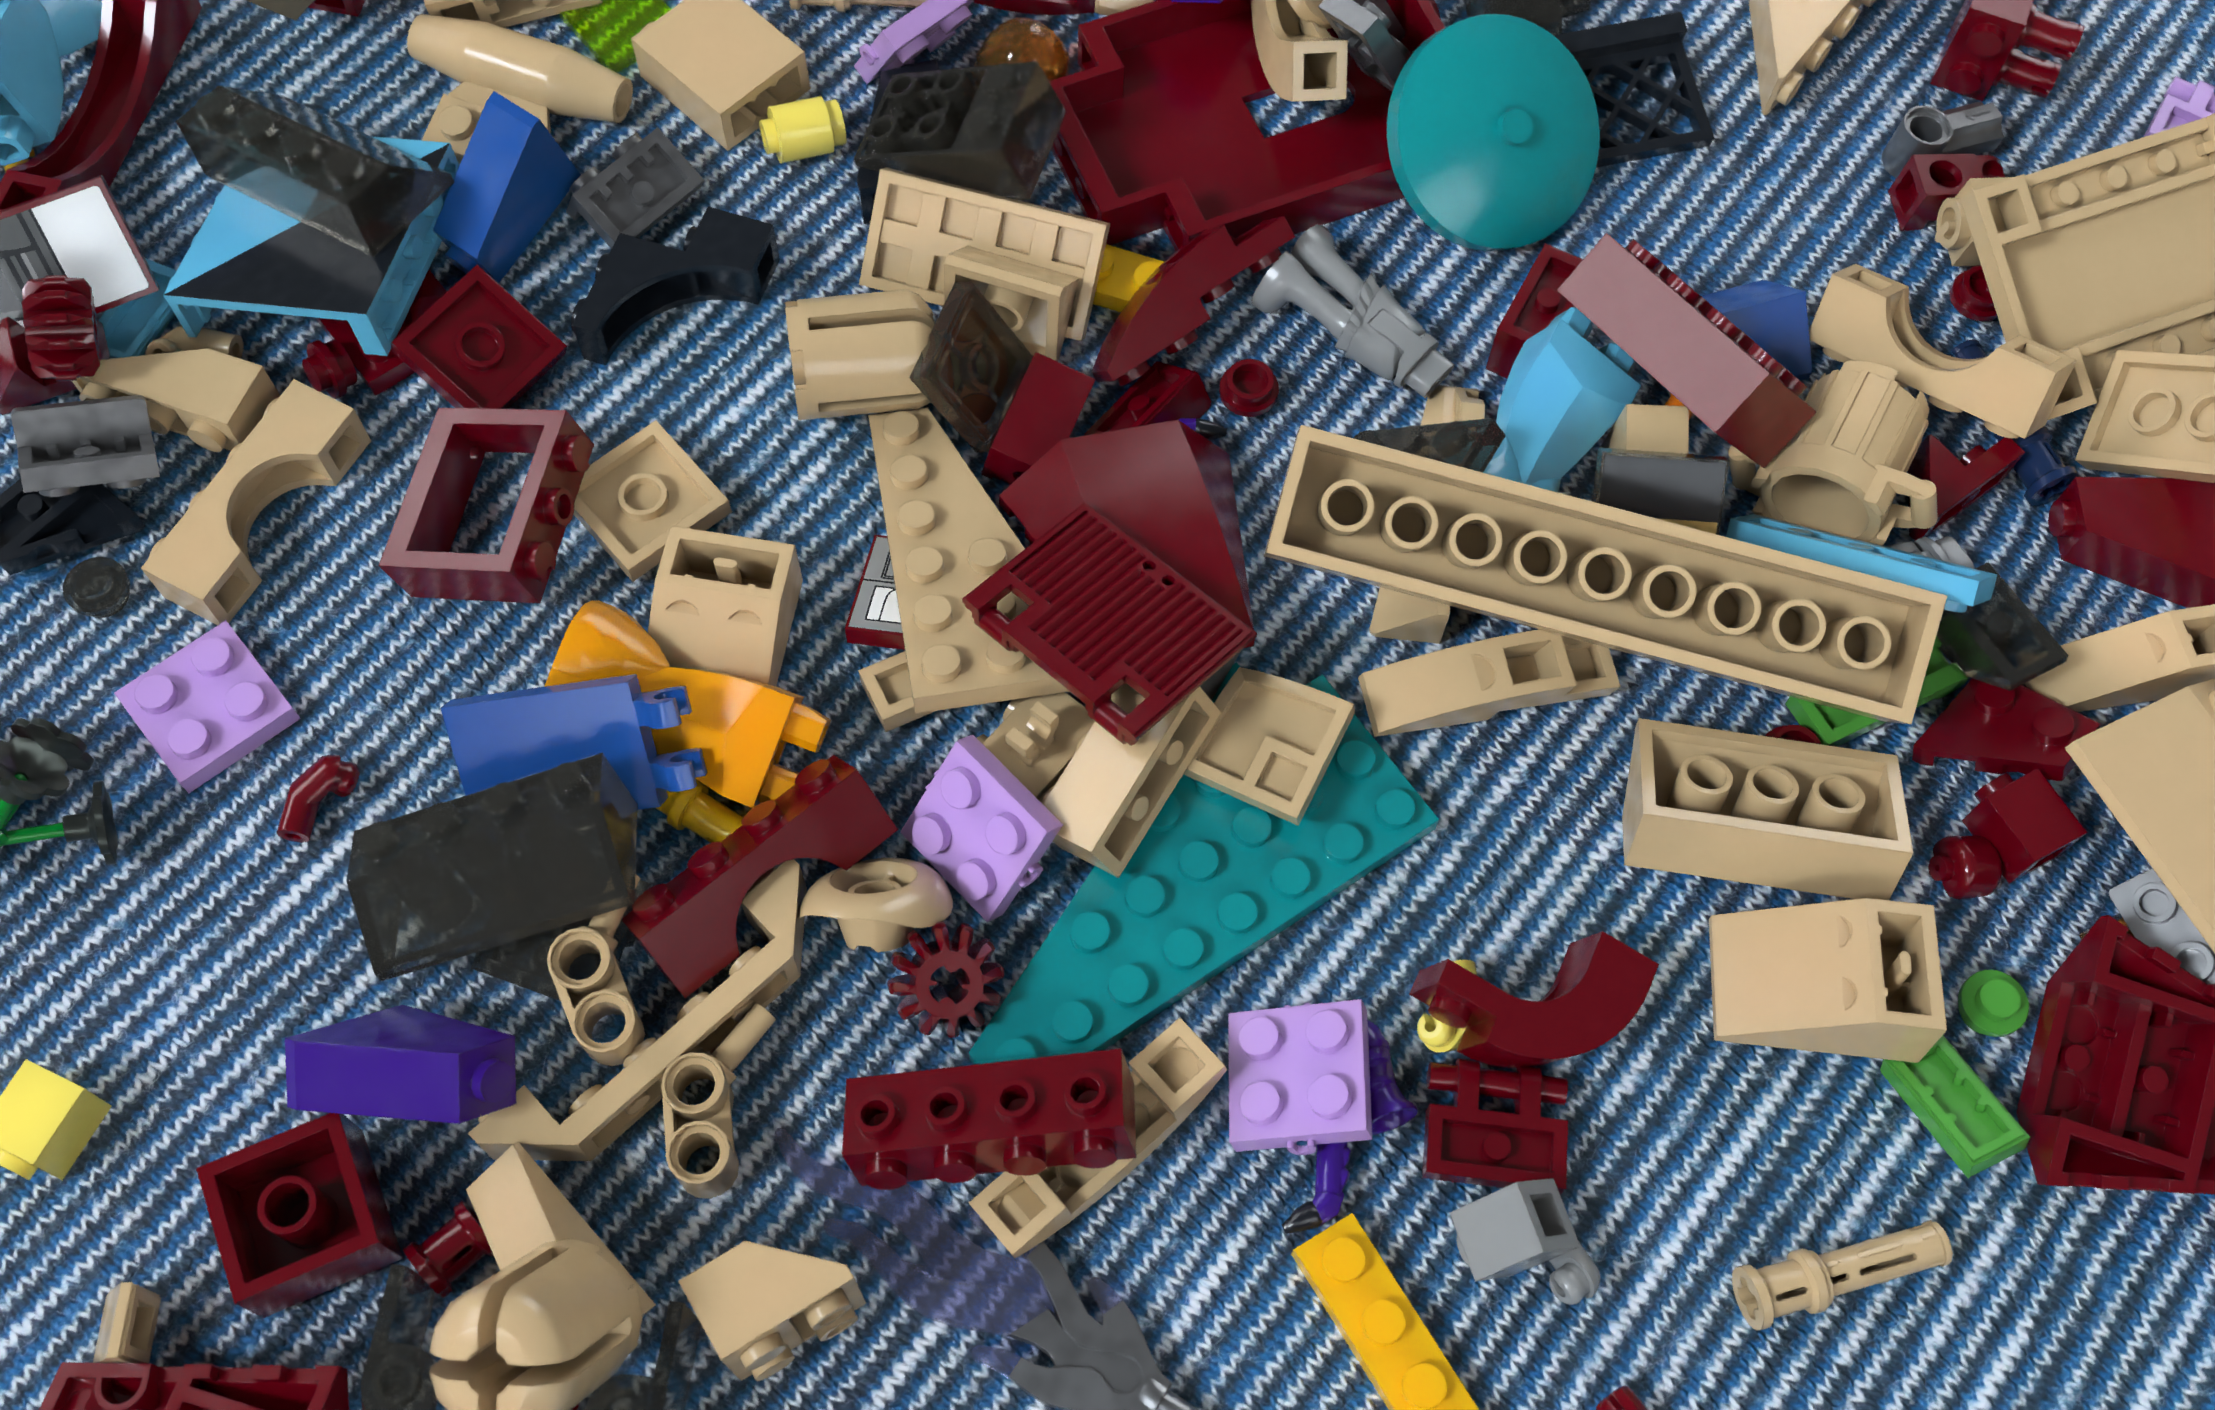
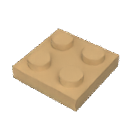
M656 420L590 464L588 470L585 471L574 503L575 517L632 582L660 563L670 526L706 531L732 513L727 497Z

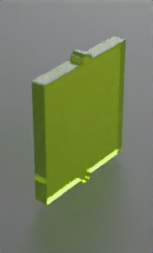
M602 0L600 4L560 12L559 16L603 66L618 73L637 62L631 38L638 34L647 24L656 21L671 9L663 0Z

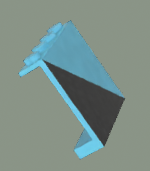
M257 127L245 150L240 154L238 162L222 191L217 195L215 203L199 232L194 236L191 246L175 275L169 280L167 289L163 294L188 337L197 338L204 323H208L211 318L210 312L212 308L346 320L349 322L365 354L388 356L391 342L397 337L442 242L433 232V228L460 166L451 144L446 142Z

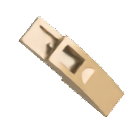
M1543 630L1499 636L1426 653L1364 672L1358 677L1374 737L1486 721L1499 711L1608 696L1621 687L1609 648Z

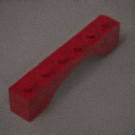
M102 0L101 23L96 53L86 86L78 104L62 131L42 152L24 164L7 169L0 182V210L44 194H51L103 175L110 188L202 9L198 0Z

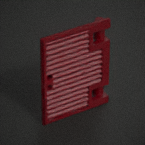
M1086 502L962 598V603L972 612L975 625L1007 651H1021L1084 702L1085 709L1088 711V716L1122 744L1128 743L1130 746L1134 745L1146 732L1257 637L1256 631ZM1010 592L1029 605L1026 610L1013 620L997 609V602ZM1124 683H1127L1145 698L1129 714L1111 700L1112 694Z

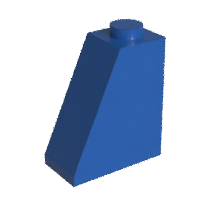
M495 91L485 103L434 225L433 232L448 246L449 250L444 256L457 268L467 274L478 265L496 282L500 283L570 191V186L581 174L539 118Z

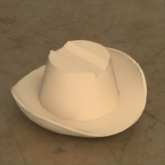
M876 858L857 862L847 871L838 868L819 878L804 895L799 917L813 915L837 918L847 947L855 950L858 946H867L873 948L876 952H885L903 947L909 943L907 935L914 928L931 927L947 919L953 910V899L944 879L930 866L910 859Z

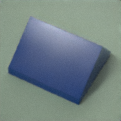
M1760 280L1702 296L1800 381L1810 377L1812 374L1806 291L1767 280Z

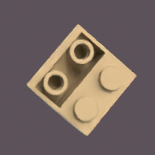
M743 1241L678 1281L720 1360L740 1381L752 1374L756 1381H761L781 1371L794 1360L795 1357L791 1351L792 1349L815 1335L823 1342L842 1333L858 1320L855 1310L866 1304L856 1280L847 1265L748 1241Z

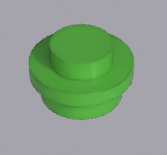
M1979 971L1970 976L1959 990L1958 1007L1961 1018L1969 1028L1977 1033L1991 1037H2004L2018 1030L2028 1017L2029 1002L2024 989L2014 978L2001 971Z

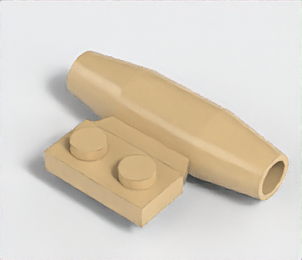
M419 14L413 20L408 32L407 49L412 58L461 83L448 95L443 94L421 140L450 143L458 163H461L485 103L494 91L539 118L550 134V114L620 123L629 111L633 96L631 80L568 47L488 22Z

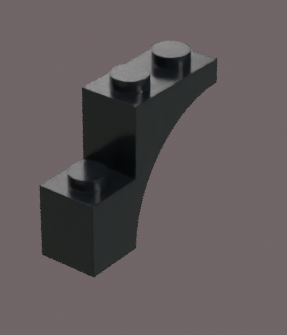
M708 206L698 227L693 226L688 231L683 251L620 233L610 253H604L601 256L596 267L595 282L586 299H580L572 313L571 329L575 333L583 358L606 365L620 343L640 325L656 315L685 304L708 300H735L759 305L780 261L773 225Z

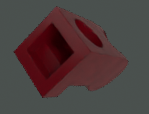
M1916 154L1911 156L1889 188L1888 193L1901 231L1923 229L1928 221L1937 220L1942 202L1947 198H1955L1970 178L2005 177L2000 160L1995 156Z

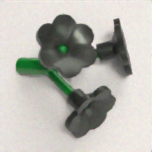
M22 718L16 719L11 725V730L17 737H14L9 742L0 740V847L64 836L67 842L93 839L100 848L106 864H117L116 849L118 848V839L113 821V808L110 795L106 792L103 781L93 782L92 803L87 813L63 816L62 823L9 831L5 829L19 806L26 799L37 800L43 795L58 797L65 794L70 785L68 778L64 775L65 772L72 771L74 768L87 771L94 763L92 756L85 752L87 749L86 744L75 735L63 732L53 723L41 718H33L31 721Z

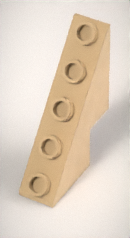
M1749 0L1762 115H1768L1778 102L1786 106L1793 99L1805 78L1802 75L1805 70L1808 69L1815 72L1831 50L1833 45L1831 40L1833 37L1836 36L1842 40L1856 22L1861 11L1858 9L1861 4L1870 7L1875 0Z

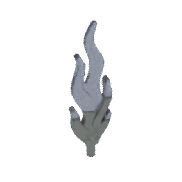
M783 1127L776 1129L775 1138L788 1166L812 1191L839 1202L865 1209L884 1218L901 1231L917 1248L926 1265L912 1264L903 1260L886 1242L858 1222L830 1218L823 1225L827 1235L852 1243L873 1265L890 1289L907 1306L930 1320L951 1327L1011 1337L1033 1345L1046 1353L1055 1366L1051 1368L1039 1366L1006 1349L983 1345L972 1348L971 1356L976 1363L998 1371L1040 1403L1058 1410H1199L1170 1391L1172 1382L1161 1373L1156 1365L1136 1318L1124 1300L1100 1278H1091L1088 1288L1102 1316L1103 1326L1088 1314L1061 1262L1043 1241L1017 1257V1259L987 1251L951 1228L941 1219L930 1203L908 1183L894 1190H879L869 1186H861L852 1171L822 1165L808 1156ZM971 1207L967 1214L974 1227L1000 1242Z

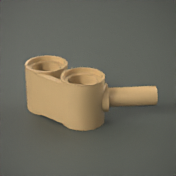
M615 868L588 927L580 926L559 935L550 946L547 956L548 969L573 1035L593 1060L608 1066L623 1064L625 1058L637 1045L644 1041L645 1037L643 1022L637 1014L621 973L619 961L614 955L618 942L613 937L640 881L639 876L622 868ZM587 953L601 956L599 968L593 975L581 980L569 978L570 965L577 957ZM611 1014L625 1017L624 1030L618 1038L607 1043L593 1041L592 1032L598 1020Z
M758 1003L751 1007L712 1055L708 1052H690L681 1055L668 1065L662 1077L661 1088L668 1167L687 1193L697 1198L711 1199L724 1194L732 1187L738 1176L739 1161L734 1149L732 1123L734 1094L731 1084L737 1077L733 1071L776 1021L775 1017ZM709 1079L715 1082L714 1091L703 1103L687 1105L682 1102L683 1092L693 1081ZM704 1146H714L720 1149L719 1160L709 1172L703 1174L687 1172V1161L695 1150Z

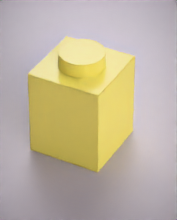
M25 1059L0 1096V1166L29 1181L38 1168L63 1180L112 1106L85 1088Z

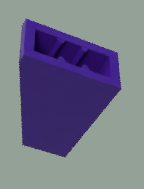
M399 1005L285 1038L287 1107L295 1110L461 1124L516 1104L515 1036L410 1006Z

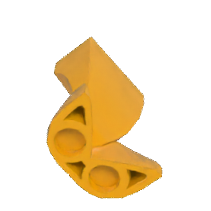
M591 600L585 603L571 620L545 683V686L637 674L641 692L686 686L692 712L680 715L682 723L678 726L664 729L651 728L657 754L701 748L707 774L695 777L696 780L721 796L751 808L767 800H776L795 785V778L800 772L779 765L786 743L794 744L815 753L819 752L831 723L829 718L813 708L802 704L804 696L779 687L730 674L669 667V662L658 643L636 619L619 608L602 601Z

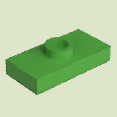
M1943 1035L1919 1063L1883 1059L1880 1068L1883 1076L1967 1178L2026 1148L2030 1136Z

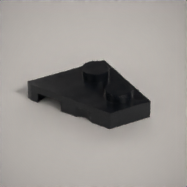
M20 478L0 495V567L9 575H13L137 533L145 525L134 511L103 484L80 486V489L73 494L48 497L41 495L39 491L24 493Z

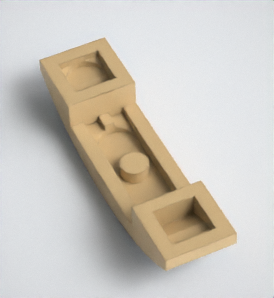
M1180 1017L1128 1062L1132 1069L1131 1075L1134 1080L1136 1158L1116 1160L1114 1164L1108 1167L1097 1169L1085 1168L1077 1164L1046 1167L1041 1173L1030 1176H1019L1005 1171L969 1202L971 1207L1014 1258L1029 1251L1070 1223L1131 1173L1191 1114L1227 1071L1226 1066Z

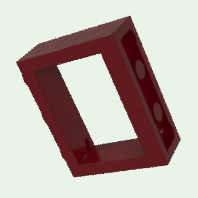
M438 408L379 567L411 597L540 604L551 570H555L556 556L566 526L572 520L574 503L585 471L590 466L588 462L594 443L567 410ZM485 453H534L499 554L450 552Z

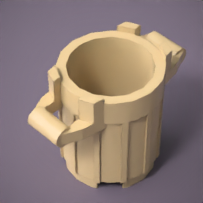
M1846 361L1843 363L1840 371L1833 370L1828 375L1824 373L1819 380L1816 379L1813 382L1804 401L1816 413L1765 468L1759 466L1756 472V462L1734 446L1729 448L1728 457L1733 485L1738 489L1746 490L1759 496L1752 510L1756 515L1881 546L1886 542L1893 527L1931 528L1938 519L1937 488L1933 482L1921 480L1907 473L1928 427L1929 407L1924 393L1920 390L1919 394L1914 398L1895 381L1899 372L1893 368L1871 361ZM1896 494L1910 496V507L1892 504Z

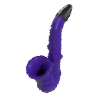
M1367 1019L1372 1135H1377L1406 1124L1416 1116L1418 1109L1405 1098L1397 1086L1390 1056L1389 1042L1385 1039L1380 1028ZM1347 1142L1317 1145L1314 1199L1296 1208L1291 1216L1282 1224L1285 1234L1320 1227L1338 1215L1344 1199L1343 1189L1350 1177V1173L1346 1169L1351 1154Z

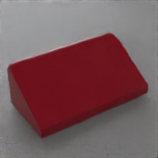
M1156 361L1083 436L1179 420L1180 418H1200L1210 408L1211 400L1198 372Z

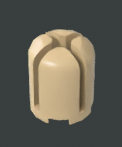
M905 289L798 299L797 301L785 302L789 349L794 384L796 386L794 390L799 420L919 409L932 402L929 395L916 382L915 374L924 355L927 377V363L930 367L934 351L931 337L932 335L936 337L933 312L919 294Z
M576 1239L552 1241L542 1244L450 1302L434 1327L430 1346V1353L443 1358L430 1368L436 1398L447 1410H571L616 1374L626 1357L637 1347L643 1317L635 1284L627 1288L616 1268L598 1255L599 1252L604 1250L600 1246Z

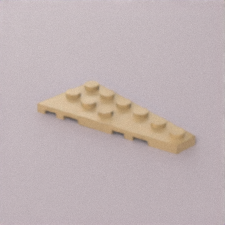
M929 408L869 415L871 438L915 714L1070 692L1021 651H1007L975 625L972 612L962 603L963 597L1025 548ZM1012 592L997 602V609L1011 620L1029 607Z

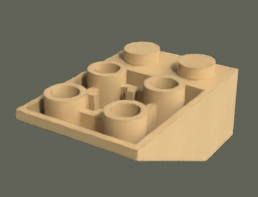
M670 526L654 583L648 633L660 646L669 662V667L730 674L777 686L803 583L795 545Z
M1860 898L1711 915L1709 918L1714 1041L1919 1063L1947 1031L1934 905Z

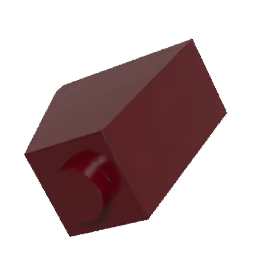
M2075 477L2059 498L2052 503L2048 516V525L2051 534L2057 537L2061 560L2186 608L2215 604V483L2174 478Z

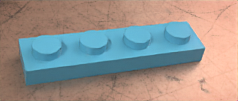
M1756 514L1731 518L1726 535L1728 538L1948 595L1944 610L1952 612H1966L1968 605L1975 606L1990 600L1997 579V574Z

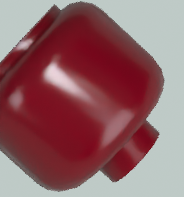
M1947 836L1934 845V856L1930 859L1928 865L1929 874L1932 879L1942 881L1944 889L1950 897L1960 900L1988 896L1999 885L2002 876V861L1998 850L1989 840L1981 836Z

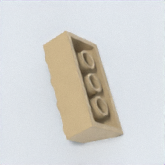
M1638 718L1622 814L1624 865L1850 899H1890L1913 855L1898 755Z

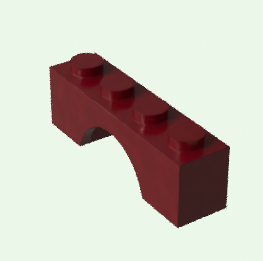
M832 755L829 759H821L811 763L797 775L795 785L776 800H767L753 807L742 819L741 827L723 841L712 842L700 848L689 859L688 868L667 884H657L643 892L636 899L632 906L633 910L622 918V922L663 975L684 998H687L740 956L736 938V921L739 908L750 887L765 872L780 863L797 858L822 859L847 871L898 830L856 768L835 755Z

